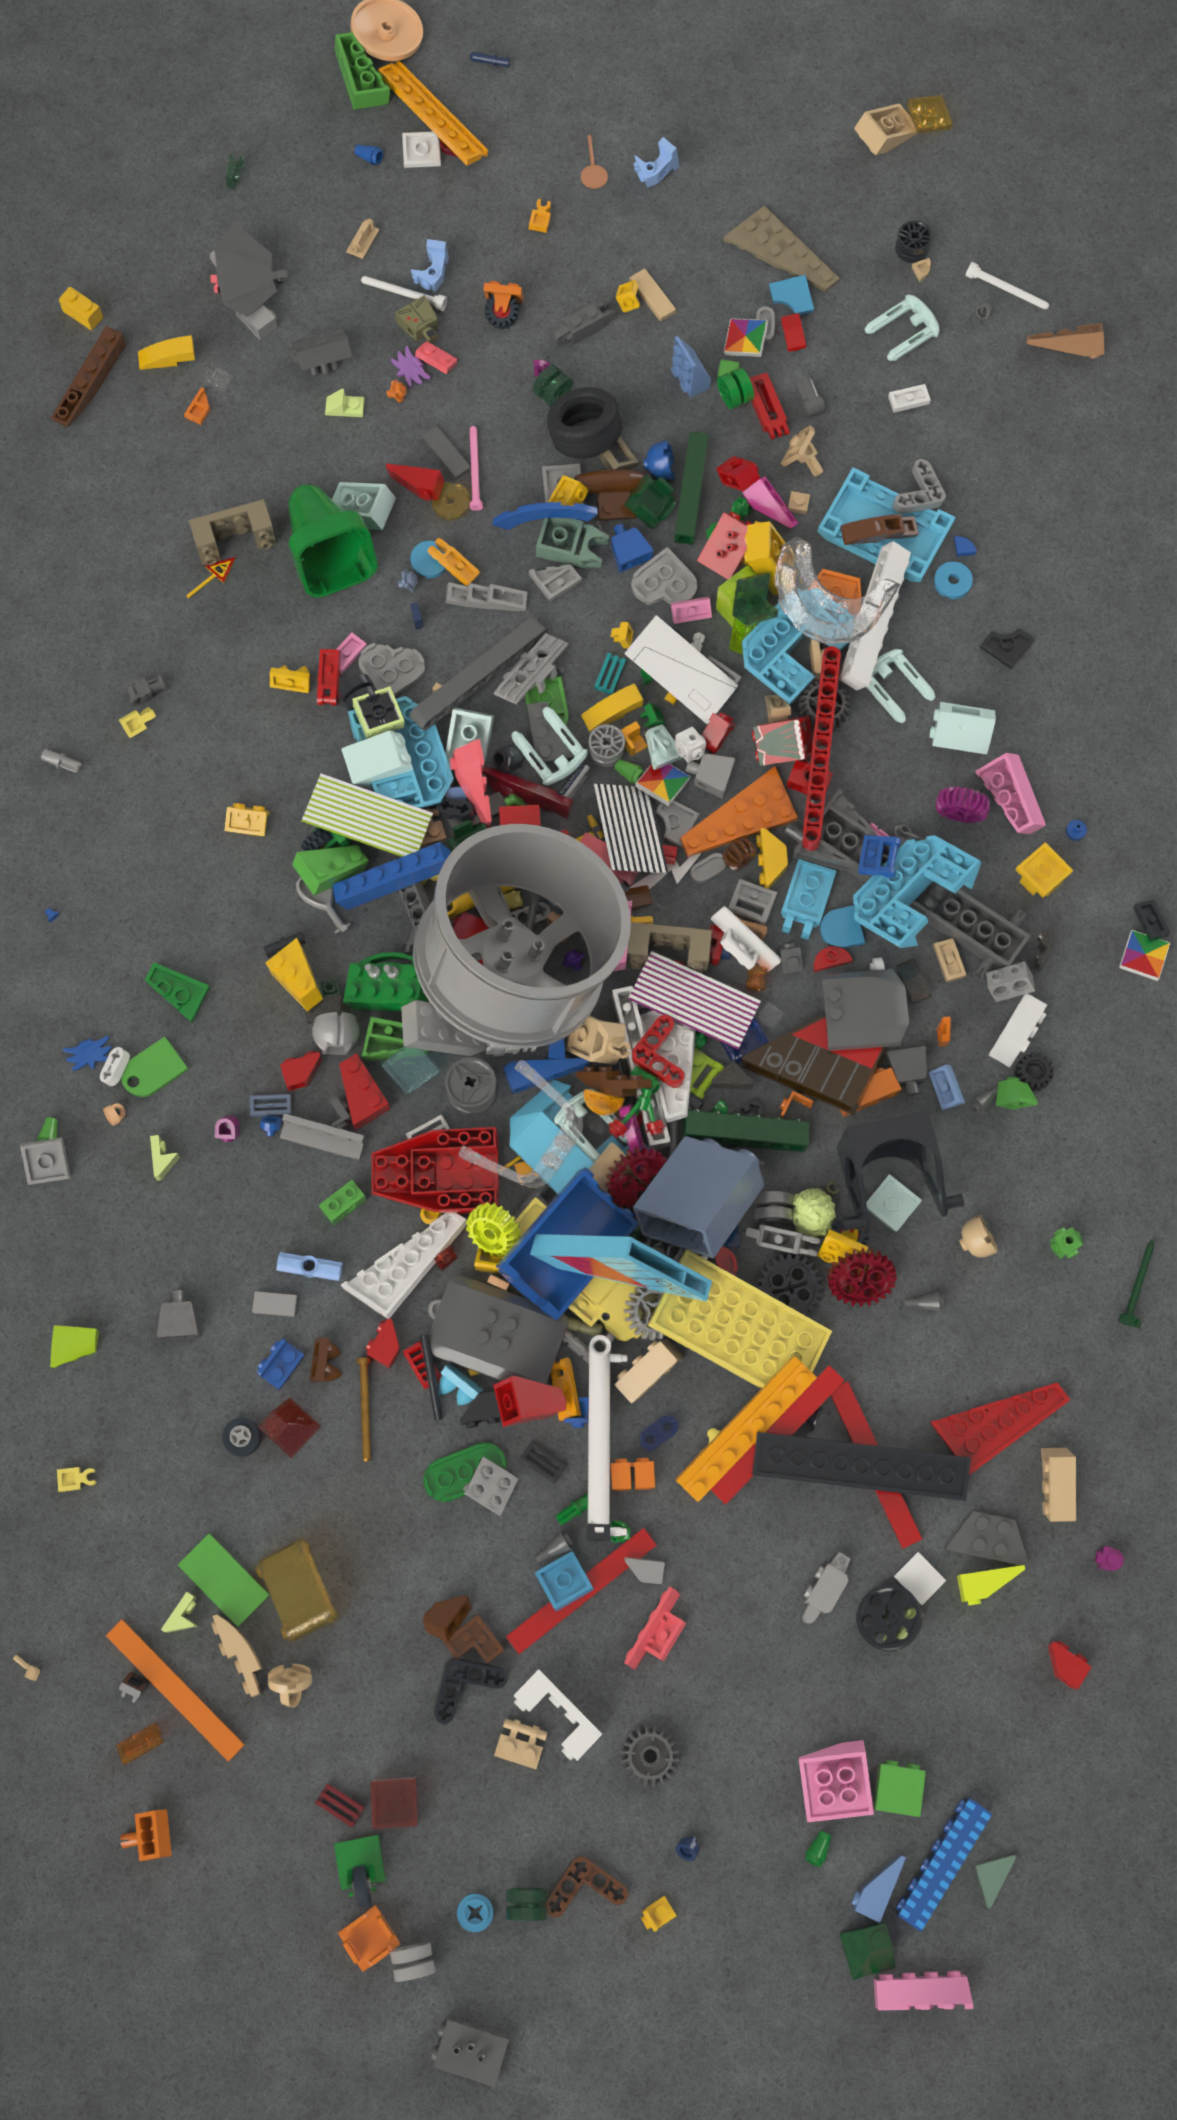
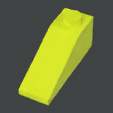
M1025 1565L958 1575L961 1601H968V1606L981 1604V1599L989 1597L1023 1572Z

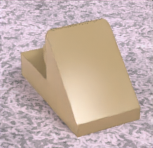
M779 695L765 696L768 722L788 719V715H791L790 705Z

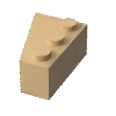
M669 1339L662 1340L659 1343L657 1340L654 1341L647 1348L649 1352L644 1357L642 1355L638 1356L632 1362L634 1366L629 1371L625 1369L617 1376L619 1381L614 1385L631 1404L652 1388L678 1361L685 1358Z
M1041 1448L1042 1490L1045 1497V1502L1042 1503L1043 1515H1046L1050 1522L1076 1521V1456L1067 1448Z

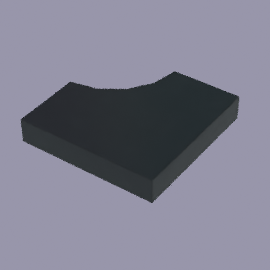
M1017 629L1014 633L1007 635L997 634L992 631L980 648L1012 669L1035 639L1021 629Z

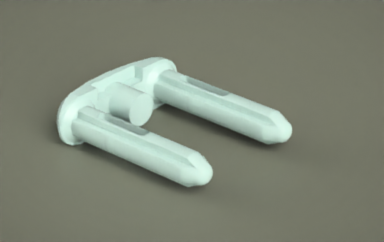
M906 295L905 300L869 322L865 328L867 334L875 333L910 309L915 313L910 317L914 326H918L922 322L925 323L926 328L889 352L887 355L889 361L898 360L931 337L937 338L939 335V325L935 316L914 295Z
M894 649L877 658V665L871 675L872 681L867 688L895 721L904 723L906 721L905 713L873 677L876 673H879L883 679H886L893 673L888 664L894 662L925 699L933 701L936 696L930 685L904 657V651Z
M545 707L543 709L544 718L574 755L573 760L569 762L564 755L560 756L554 761L560 770L552 773L521 733L514 731L511 736L514 744L542 778V784L550 786L562 781L578 769L586 759L588 749H584L553 709ZM561 729H563L565 733L568 735V737L572 740V742L575 744L574 746H572L570 742L566 739V737L560 731ZM529 754H532L536 758L539 764L543 767V770L539 769V767L532 760Z
M581 1092L571 1098L561 1108L554 1118V1124L559 1126L569 1139L595 1163L600 1154L568 1118V1115L573 1113L580 1120L588 1113L583 1106L585 1104L584 1092ZM615 1113L600 1115L607 1124L612 1123L615 1119L621 1122ZM626 1135L625 1137L619 1136L621 1141L628 1144Z

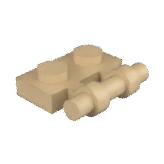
M505 1719L503 1727L511 1730L510 1736L500 1735L494 1756L537 1769L543 1747L535 1745L536 1738L545 1741L548 1732L540 1730V1727L535 1725L531 1727L521 1724L520 1720L514 1719L512 1721ZM517 1732L529 1735V1742L516 1739Z

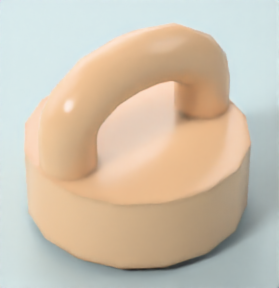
M119 1103L109 1105L103 1109L107 1120L112 1126L120 1123L125 1117V1109ZM116 1108H118V1109L120 1110V1115H119V1116H118L117 1112L115 1111Z

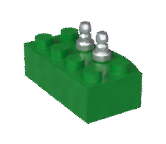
M386 952L370 956L358 963H350L343 1002L352 1009L402 1011V1006L415 1000L429 1002L418 981L412 956L403 953ZM390 959H403L412 961V964H402L397 962H379Z

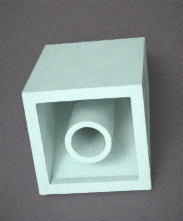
M387 731L342 748L353 785L373 790L372 781L413 770L411 757L405 746V739L400 733Z

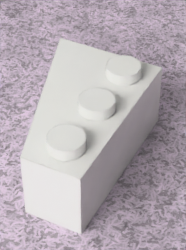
M1028 993L1025 994L990 1051L989 1056L1010 1067L1019 1052H1025L1029 1046L1030 1041L1027 1039L1028 1037L1033 1038L1037 1032L1038 1027L1035 1025L1037 1023L1041 1024L1045 1018L1046 1013L1043 1011L1047 1004Z

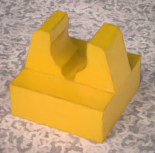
M621 622L619 628L612 629L611 637H614V642H620L623 648L628 649L632 645L633 629L628 622Z

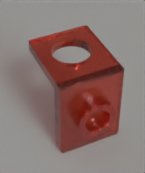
M450 1245L434 1258L435 1265L441 1271L458 1259Z

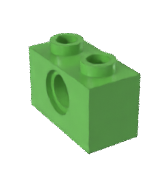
M351 1180L322 1202L319 1207L332 1225L335 1226L367 1200L363 1192Z

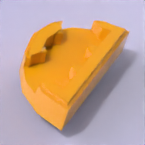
M588 1089L583 1091L587 1107L599 1115L616 1113L625 1098L606 1095Z

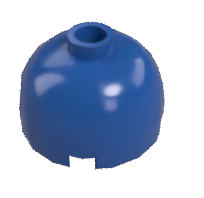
M668 440L652 445L647 452V458L644 459L645 470H649L655 479L662 477L664 480H671L675 478V471L671 472L674 457Z

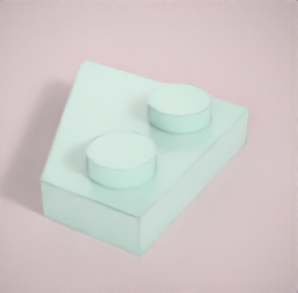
M663 724L646 732V741L654 770L683 758L679 756L675 748V741Z

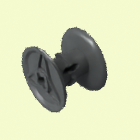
M467 1057L459 1059L450 1066L446 1073L444 1084L449 1102L455 1110L465 1115H479L489 1110L497 1099V1080L494 1070L487 1062L480 1058Z

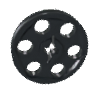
M893 1584L882 1585L868 1592L860 1602L856 1614L858 1630L866 1642L878 1650L889 1652L903 1649L912 1643L920 1632L923 1620L921 1606L914 1595L904 1587ZM895 1593H902L903 1599L900 1602H892V1597ZM874 1597H881V1604L873 1607L871 1605L872 1599ZM908 1609L916 1610V1615L912 1619L905 1617ZM889 1612L894 1616L891 1618L890 1625L885 1619L888 1618ZM866 1617H873L874 1619L870 1627L863 1626V1621ZM901 1629H907L908 1635L904 1639L897 1638V1633ZM879 1633H885L887 1638L885 1642L877 1643L876 1636Z

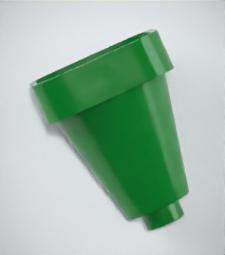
M298 486L288 501L293 533L289 540V548L297 575L306 593L316 598L325 597L362 583L372 577L377 570L378 563L370 532L361 515L355 511H342L317 486Z

